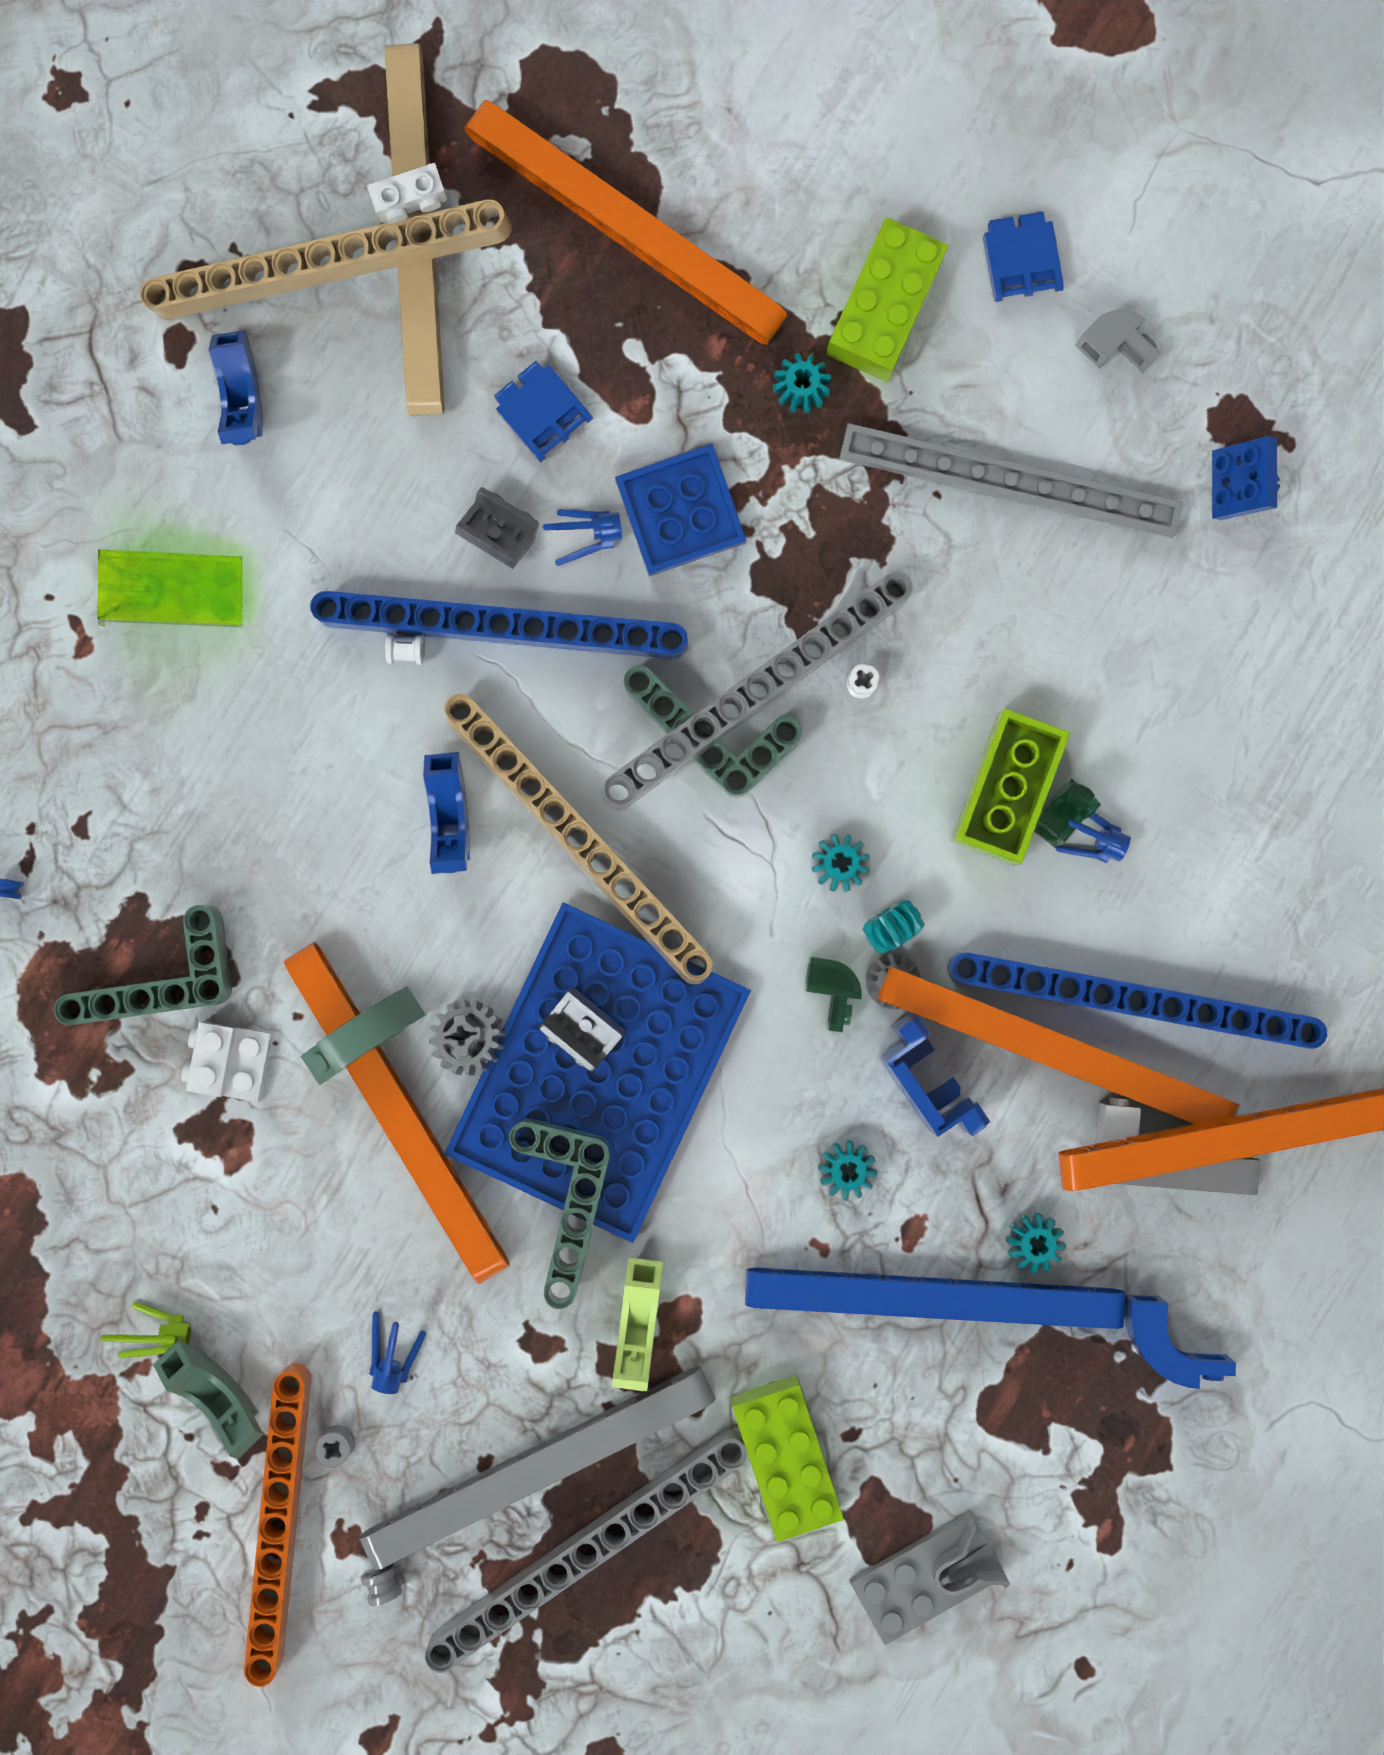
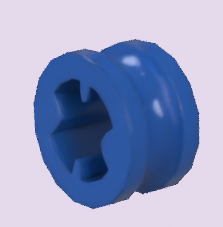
M0 878V897L21 899L22 895L19 893V888L24 886V882Z

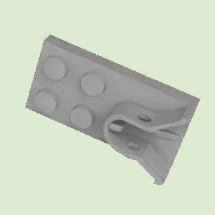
M970 1511L849 1579L851 1586L884 1645L889 1644L990 1585H1003L1004 1588L1010 1585L1004 1570Z

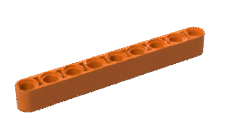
M298 1363L287 1366L274 1380L244 1664L246 1680L256 1687H264L272 1682L282 1665L284 1657L311 1390V1374L308 1368ZM285 1377H295L300 1383V1389L292 1390L287 1387ZM283 1411L291 1412L296 1418V1424H286L282 1419L281 1413ZM284 1446L290 1449L293 1459H283L278 1453V1447ZM282 1482L286 1484L289 1494L283 1495L277 1492L274 1483ZM277 1517L283 1520L285 1529L275 1528L271 1523V1518ZM267 1553H276L280 1556L282 1563H272L269 1561ZM271 1588L276 1591L278 1599L268 1598L264 1593V1589ZM260 1624H269L273 1627L275 1633H265L262 1631ZM257 1660H266L270 1664L271 1669L261 1668Z

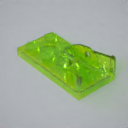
M98 549V625L105 626V622L242 627V557Z

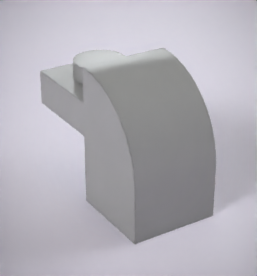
M1114 310L1103 314L1081 335L1075 345L1099 369L1119 350L1144 373L1161 354L1157 350L1155 342L1146 334L1141 335L1137 331L1145 319L1129 310Z

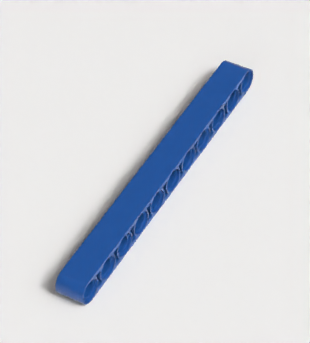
M321 591L312 598L310 603L312 615L324 626L330 628L405 635L423 634V636L665 659L681 657L686 652L688 646L685 629L679 624L334 591ZM328 602H335L336 612L330 617H323L321 613L322 607ZM362 605H369L371 607L370 616L365 620H357L356 610ZM394 609H405L406 615L402 622L397 624L390 622L389 617ZM431 611L439 612L440 620L437 625L433 627L424 625V617L427 613ZM466 614L473 615L475 622L470 629L461 630L458 628V621L461 616ZM501 617L507 618L509 620V627L505 632L495 633L492 631V624L496 619ZM532 621H540L544 624L543 632L538 636L526 634V627ZM566 624H574L579 628V631L575 638L566 640L560 636L561 628ZM601 627H607L613 631L611 640L606 643H600L594 639L595 632ZM635 630L644 631L648 636L647 641L641 646H634L628 641L629 635ZM670 633L679 635L682 639L681 645L676 649L666 648L662 643L666 635Z
M957 953L949 959L947 964L949 976L954 981L967 985L1309 1049L1320 1047L1327 1038L1325 1024L1320 1019L973 953ZM964 958L969 959L973 964L972 974L966 978H962L957 972L958 962ZM997 965H1002L1007 971L1006 980L1001 984L994 983L991 978L992 969ZM1035 971L1039 974L1041 983L1036 990L1031 991L1027 988L1025 979L1030 972ZM1065 978H1070L1075 985L1074 992L1068 997H1064L1060 991V984ZM1104 984L1108 989L1109 995L1105 1002L1098 1003L1094 997V991L1099 985ZM1137 990L1142 996V1004L1139 1008L1133 1010L1129 1005V996ZM1172 997L1176 1002V1010L1172 1015L1167 1016L1163 1011V1004L1167 998ZM1202 1004H1206L1210 1009V1016L1204 1022H1201L1197 1016L1198 1008ZM1240 1010L1244 1015V1022L1241 1027L1236 1029L1232 1024V1016L1236 1011ZM1271 1017H1274L1278 1022V1028L1274 1034L1270 1035L1266 1030V1023ZM1308 1023L1311 1026L1312 1034L1308 1040L1304 1041L1300 1031L1303 1025Z
M748 1268L746 1270L744 1305L759 1309L1122 1329L1124 1328L1125 1291L1103 1287Z

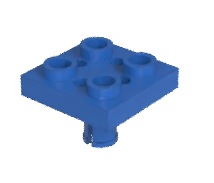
M1266 436L1212 450V519L1225 520L1277 508V491L1280 488V484H1277L1280 481L1277 475V438Z

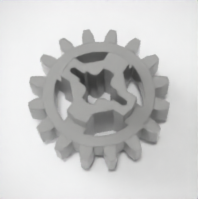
M461 999L459 1001V1008L448 1004L447 1010L449 1013L447 1015L441 1013L436 1015L441 1021L440 1025H431L430 1027L432 1031L437 1032L436 1037L429 1040V1044L438 1047L432 1053L433 1057L442 1059L440 1066L445 1069L451 1068V1073L461 1075L464 1071L466 1075L475 1076L476 1068L486 1072L488 1070L486 1061L489 1060L495 1063L498 1061L497 1057L493 1054L495 1049H504L502 1044L497 1043L498 1038L505 1036L504 1031L496 1028L502 1022L501 1018L491 1017L494 1009L488 1006L483 1007V1003L473 1000L470 1005L469 1001ZM474 1016L481 1019L485 1025L484 1028L478 1026V1020L474 1019ZM470 1033L476 1034V1035L470 1036V1038H466V1037H469V1034H470ZM464 1038H466V1039H465V1043L458 1041V1040H464ZM451 1047L456 1049V1056H459L460 1060L451 1053Z

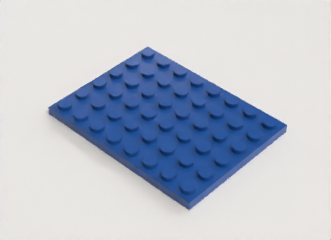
M562 902L502 1031L505 1032V1036L498 1038L497 1043L502 1044L504 1049H495L493 1054L498 1059L496 1063L488 1060V1070L482 1072L444 1155L564 1210L574 1166L515 1151L509 1142V1133L516 1123L522 1119L529 1118L600 1135L609 1142L611 1155L593 1225L633 1243L751 990L714 972H711L707 979L700 984L687 983L649 942ZM687 961V970L692 975L698 976L705 972V968ZM572 986L626 1030L625 1034L593 1072L578 1065L570 1054L559 1045L551 1043L539 1029L541 1023L549 1016ZM522 1127L517 1132L518 1140L521 1143L530 1145L535 1142L536 1135L531 1128ZM557 1135L552 1138L551 1146L556 1152L564 1153L570 1149V1143L566 1137ZM590 1144L585 1148V1154L589 1160L599 1161L604 1157V1150L598 1144ZM588 1178L580 1179L577 1182V1189L583 1195H591L596 1191L594 1182ZM580 1213L572 1214L584 1221H587L586 1217Z

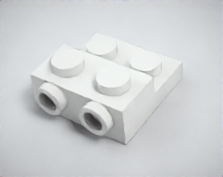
M435 163L367 185L380 222L387 221L389 224L401 222L408 217L407 214L421 210V212L434 211L441 207L442 202L448 201Z
M210 1021L199 1022L198 1028L193 1027L191 1029L188 1039V1047L194 1048L191 1062L187 1061L182 1070L181 1080L187 1083L186 1091L216 1097L226 1096L253 1102L261 1101L273 1033Z

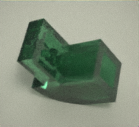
M1071 778L1043 807L1034 831L1056 848L1065 843L1075 831V828L1068 824L1069 820L1081 823L1092 816L1101 803L1098 802L1094 793L1088 787L1076 783Z
M809 957L804 991L831 995L826 1029L843 1032V1026L850 1025L852 1005L847 1004V998L862 999L860 982L855 973L841 962Z

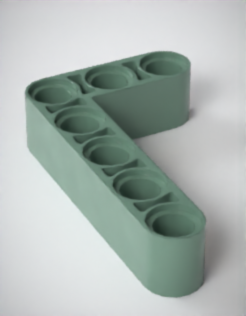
M633 666L626 672L624 686L627 694L666 734H669L695 715L647 667ZM636 675H644L650 681L649 686L644 691L638 692L630 687V681ZM666 699L672 702L674 709L671 714L660 716L654 711V706L659 700ZM781 716L738 757L719 740L710 747L716 748L721 752L723 758L719 764L714 766L706 764L702 757L703 753L693 759V761L727 795L734 798L743 797L796 746L802 735V726L793 716ZM704 724L695 725L698 729L697 736L708 738L712 735L711 731ZM782 724L792 726L795 730V738L787 742L782 741L777 736V727ZM758 748L766 749L771 755L770 763L765 766L755 764L751 756L754 750ZM739 772L745 776L747 783L743 789L733 790L728 786L727 777L731 773Z
M205 905L192 906L185 912L183 926L190 977L66 994L56 1000L54 1005L55 1018L64 1025H77L224 1003L232 993V982L221 912L213 906ZM203 911L210 918V924L205 930H201L197 925V917ZM206 946H210L215 953L214 960L209 965L204 963L201 958V952ZM210 980L215 981L219 986V994L215 999L210 998L206 993V985ZM176 985L181 986L185 993L184 999L180 1004L176 1003L172 998V990ZM142 990L146 991L150 997V1003L145 1009L139 1005L137 1000L138 994ZM107 995L112 996L115 1001V1008L112 1013L107 1012L103 1006V1001ZM73 1000L77 1001L81 1008L77 1018L73 1017L69 1011V1006Z
M525 1118L516 1123L509 1133V1142L515 1151L574 1166L544 1287L546 1303L554 1309H564L572 1304L578 1289L611 1155V1147L609 1142L600 1135ZM522 1127L531 1128L536 1135L535 1142L530 1145L521 1143L517 1137L518 1129ZM557 1135L566 1137L569 1140L570 1149L564 1153L556 1152L551 1146L552 1138ZM590 1144H598L604 1150V1157L599 1161H591L586 1157L585 1148ZM588 1178L594 1182L596 1191L591 1195H583L577 1189V1182L580 1179ZM573 1213H580L586 1217L587 1226L580 1230L574 1229L569 1225L568 1217ZM564 1248H573L578 1253L579 1259L572 1264L565 1263L560 1257V1251ZM563 1282L569 1287L570 1294L567 1297L559 1298L552 1293L551 1286L554 1283Z

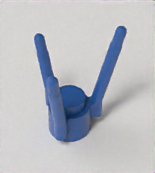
M559 509L557 511L558 516L592 519V521L560 522L543 525L545 531L593 529L594 540L601 539L599 543L557 559L555 561L557 566L602 549L614 548V541L622 540L619 512L610 513L609 510L596 512Z
M1064 791L1061 792L1060 797L1104 829L1097 831L1075 820H1069L1068 824L1071 827L1096 838L1094 847L1099 849V851L1061 845L1056 846V851L1095 858L1105 863H1108L1110 858L1120 862L1127 853L1131 837L1121 833L1122 828L1109 823Z
M375 1311L372 1315V1363L369 1375L373 1376L371 1388L384 1394H396L399 1391L400 1383L407 1382L409 1370L422 1346L426 1332L420 1331L403 1367L400 1368L401 1363L393 1359L399 1323L393 1322L386 1357L380 1360L379 1312Z

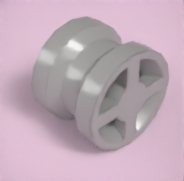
M335 1425L329 1427L318 1439L315 1446L317 1460L329 1468H336L345 1463L355 1446L352 1432L344 1426Z
M393 1563L379 1570L372 1568L361 1575L362 1584L369 1591L367 1600L370 1606L385 1604L402 1594L401 1584L396 1582L394 1578L396 1569Z

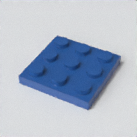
M713 443L615 477L649 577L746 544V538Z

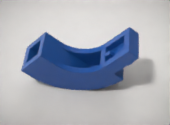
M243 330L212 335L208 350L217 377L221 400V417L217 431L221 445L229 443L244 445L263 435V414L258 377L247 332Z
M459 752L424 755L423 778L431 823L429 862L431 873L450 874L467 871V860H470L469 820Z
M1125 1295L1124 1319L1128 1336L1138 1354L1161 1376L1175 1384L1194 1389H1200V1375H1202L1203 1379L1210 1381H1223L1224 1376H1236V1362L1226 1354L1187 1353L1173 1346L1167 1331L1168 1303L1160 1296Z

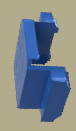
M910 1013L892 1024V1029L901 1041L878 1057L928 1130L939 1137L956 1124H959L961 1129L973 1137L985 1129L990 1120L977 1102L974 1104L969 1097L960 1101L941 1115L938 1112L960 1096L961 1087L954 1077L926 1094L911 1073L910 1069L914 1064L935 1051L927 1039L931 1034L919 1017Z

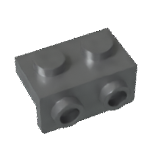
M481 487L476 494L475 503L456 525L455 534L514 569L534 543L539 522L533 519L529 513L519 510L504 501L500 495Z
M573 986L539 1026V1029L551 1043L559 1045L572 1056L578 1065L587 1068L590 1072H593L626 1032L623 1027Z

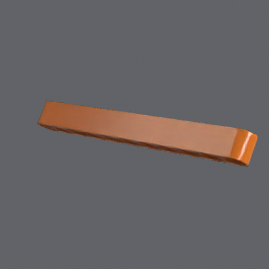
M484 100L464 127L465 133L479 146L759 343L767 345L787 318L786 311L774 300L491 101Z
M315 942L284 960L288 973L326 1036L360 1014L327 957ZM380 1045L347 1066L346 1069L473 1279L478 1284H481L509 1267L510 1263L504 1250L449 1159L444 1155L443 1149Z
M890 966L877 997L878 1000L1193 1124L1235 1117L1240 1106L1238 1103Z
M1384 1087L1062 1150L1057 1153L1062 1188L1066 1191L1086 1190L1384 1130Z

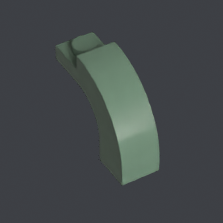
M406 986L324 1037L300 1057L318 1084L321 1085L377 1046L410 1027L426 1014Z
M178 1340L153 1364L167 1391L189 1400L209 1419L229 1456L239 1459L264 1435L254 1417L258 1411L247 1394L221 1366L198 1349Z

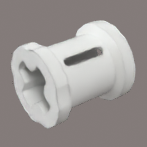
M387 633L385 644L387 664H393L394 661H415L416 665H422L424 661L423 634H417L416 637H395L394 633Z
M860 664L855 666L846 679V688L849 694L857 699L870 697L878 687L880 679L878 671L871 665ZM857 674L862 678L866 676L870 678V682L867 684L868 689L863 685L859 687L855 685L858 679Z

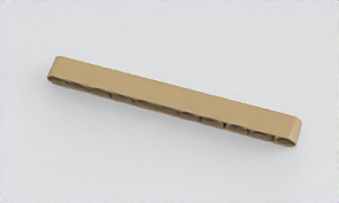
M420 43L385 45L392 177L430 164L424 65ZM421 210L407 214V218L432 213L433 211L421 212ZM432 232L424 233L420 237L419 243L428 241ZM433 258L398 267L405 392L409 416L444 414L445 410L436 259Z
M483 200L406 218L398 223L380 224L151 278L142 285L140 298L142 303L160 318L174 319L498 244L509 237L512 231V224L503 207L497 201ZM500 217L496 225L486 227V223L490 218ZM460 224L466 225L460 234L452 235L456 226ZM432 232L428 241L419 243V239L424 233ZM398 240L394 249L386 251L389 242ZM364 248V252L360 257L353 258V254L357 249ZM331 255L330 261L326 265L320 266L321 260ZM298 263L296 270L287 274L288 268L292 264ZM264 271L263 277L254 282L255 276L259 272ZM231 278L230 285L227 288L222 289L223 283L227 279ZM198 286L197 293L190 297L191 290ZM166 293L164 301L157 304L159 297Z
M464 694L451 696L446 701L444 707L447 723L450 728L680 977L690 984L704 982L710 975L713 967L709 954L473 699ZM458 707H466L470 710L469 716L463 720L452 717V712ZM481 732H489L494 736L491 743L487 745L478 744L475 741V737ZM504 757H513L517 761V765L511 770H502L498 766V762ZM536 782L540 786V791L537 794L528 796L521 791L525 783ZM550 807H559L564 812V816L558 821H550L545 817V811ZM573 832H582L586 835L587 842L583 846L575 847L569 843L568 837ZM597 857H604L609 860L611 867L606 872H597L593 869L591 863ZM627 882L633 886L635 893L629 898H621L615 892L617 884ZM647 907L654 909L658 914L657 921L652 924L642 922L638 914L640 910ZM667 933H675L680 937L682 944L678 949H668L663 944V936ZM693 958L700 959L705 965V972L698 976L692 975L687 970V961Z

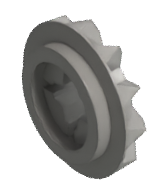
M887 954L875 960L870 966L866 976V987L870 997L878 1005L888 1009H899L877 999L887 974L885 969L887 968L888 970L890 966L919 978L921 976L917 965L906 956Z

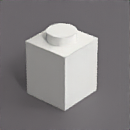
M1110 1097L1109 1103L1099 1102L1095 1143L1139 1135L1141 1108L1130 1105L1131 1099Z

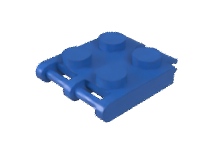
M1043 211L1019 215V227H1015L1013 217L989 220L988 232H985L983 235V243L994 302L1002 301L1003 297L1019 294L1029 297L1033 296V292L1054 289L1055 292L1063 291V277L1053 222H1045Z
M535 361L518 375V379L523 384L520 389L511 381L497 392L494 397L500 404L496 408L497 413L541 463L546 459L544 456L559 442L565 443L569 440L568 435L583 422L589 423L593 417L549 365L543 369Z

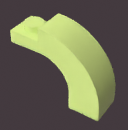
M628 1257L612 1387L647 1391L663 1262Z

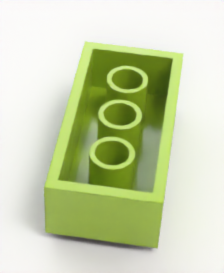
M885 217L829 341L826 355L885 382H889L949 245Z
M1006 708L998 712L950 842L1014 866L1022 864L1070 732Z
M797 1375L732 1396V1408L776 1541L780 1542L843 1521L841 1506Z

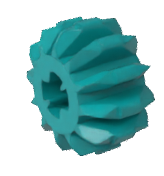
M799 353L794 355V364L784 359L781 364L783 370H776L774 373V378L778 382L773 385V392L782 394L778 401L780 405L791 402L790 412L792 413L796 412L798 405H802L805 414L810 412V403L820 408L823 404L821 397H828L830 394V389L826 385L831 382V375L823 373L826 367L824 362L813 365V354L807 357V362L802 361ZM797 379H800L801 383L803 379L807 380L808 387L804 389L802 385L801 388H798L796 386Z
M837 834L831 835L833 848L824 840L820 841L819 846L825 852V855L819 852L812 853L813 859L822 861L821 865L811 867L812 872L823 870L825 874L818 879V883L822 885L831 878L829 890L833 892L836 891L839 881H841L844 892L850 891L848 878L857 886L861 885L863 881L856 872L868 874L870 870L866 866L859 865V861L870 859L869 854L865 853L858 856L856 853L864 844L859 841L852 848L849 847L852 836L849 834L845 835L842 845H840ZM840 853L843 859L848 858L849 865L844 867L846 872L841 873L838 867L833 868L832 861L837 859L834 856L835 854Z
M901 900L869 919L862 930L866 935L865 938L870 946H873L877 953H887L919 934L925 924L917 907H914L910 900Z
M847 1140L845 1151H842L839 1143L835 1142L833 1143V1148L837 1154L833 1156L828 1151L822 1153V1156L830 1163L818 1164L819 1171L829 1173L823 1176L820 1182L822 1185L832 1183L828 1191L831 1196L836 1195L840 1188H842L841 1196L843 1200L847 1201L849 1199L850 1190H853L855 1196L859 1199L862 1197L859 1186L863 1185L869 1190L873 1188L872 1183L865 1178L866 1176L875 1177L878 1172L876 1169L866 1167L873 1164L876 1160L873 1155L862 1158L867 1150L863 1144L853 1152L854 1143L852 1140ZM849 1162L854 1163L852 1168L855 1170V1174L852 1177L846 1174V1178H842L843 1173L840 1170V1166L843 1163L849 1166Z
M1038 1212L1034 1214L1032 1223L1028 1216L1025 1214L1021 1215L1023 1226L1020 1228L1015 1223H1012L1010 1228L1017 1234L1016 1236H1006L1005 1238L1008 1244L1015 1245L1007 1251L1010 1258L1018 1257L1016 1265L1020 1269L1028 1265L1031 1273H1037L1039 1264H1041L1045 1271H1050L1051 1265L1049 1260L1051 1258L1058 1263L1062 1260L1055 1253L1056 1250L1066 1249V1244L1058 1240L1064 1235V1231L1061 1228H1054L1056 1221L1051 1217L1043 1222L1042 1214ZM1031 1238L1039 1239L1042 1242L1041 1247L1037 1249L1035 1246H1032L1029 1243Z

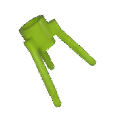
M134 1302L131 1305L133 1309L168 1322L167 1325H160L158 1335L103 1334L101 1336V1341L158 1343L157 1347L121 1351L118 1353L119 1358L165 1354L178 1340L189 1345L191 1323H183V1315L169 1314Z

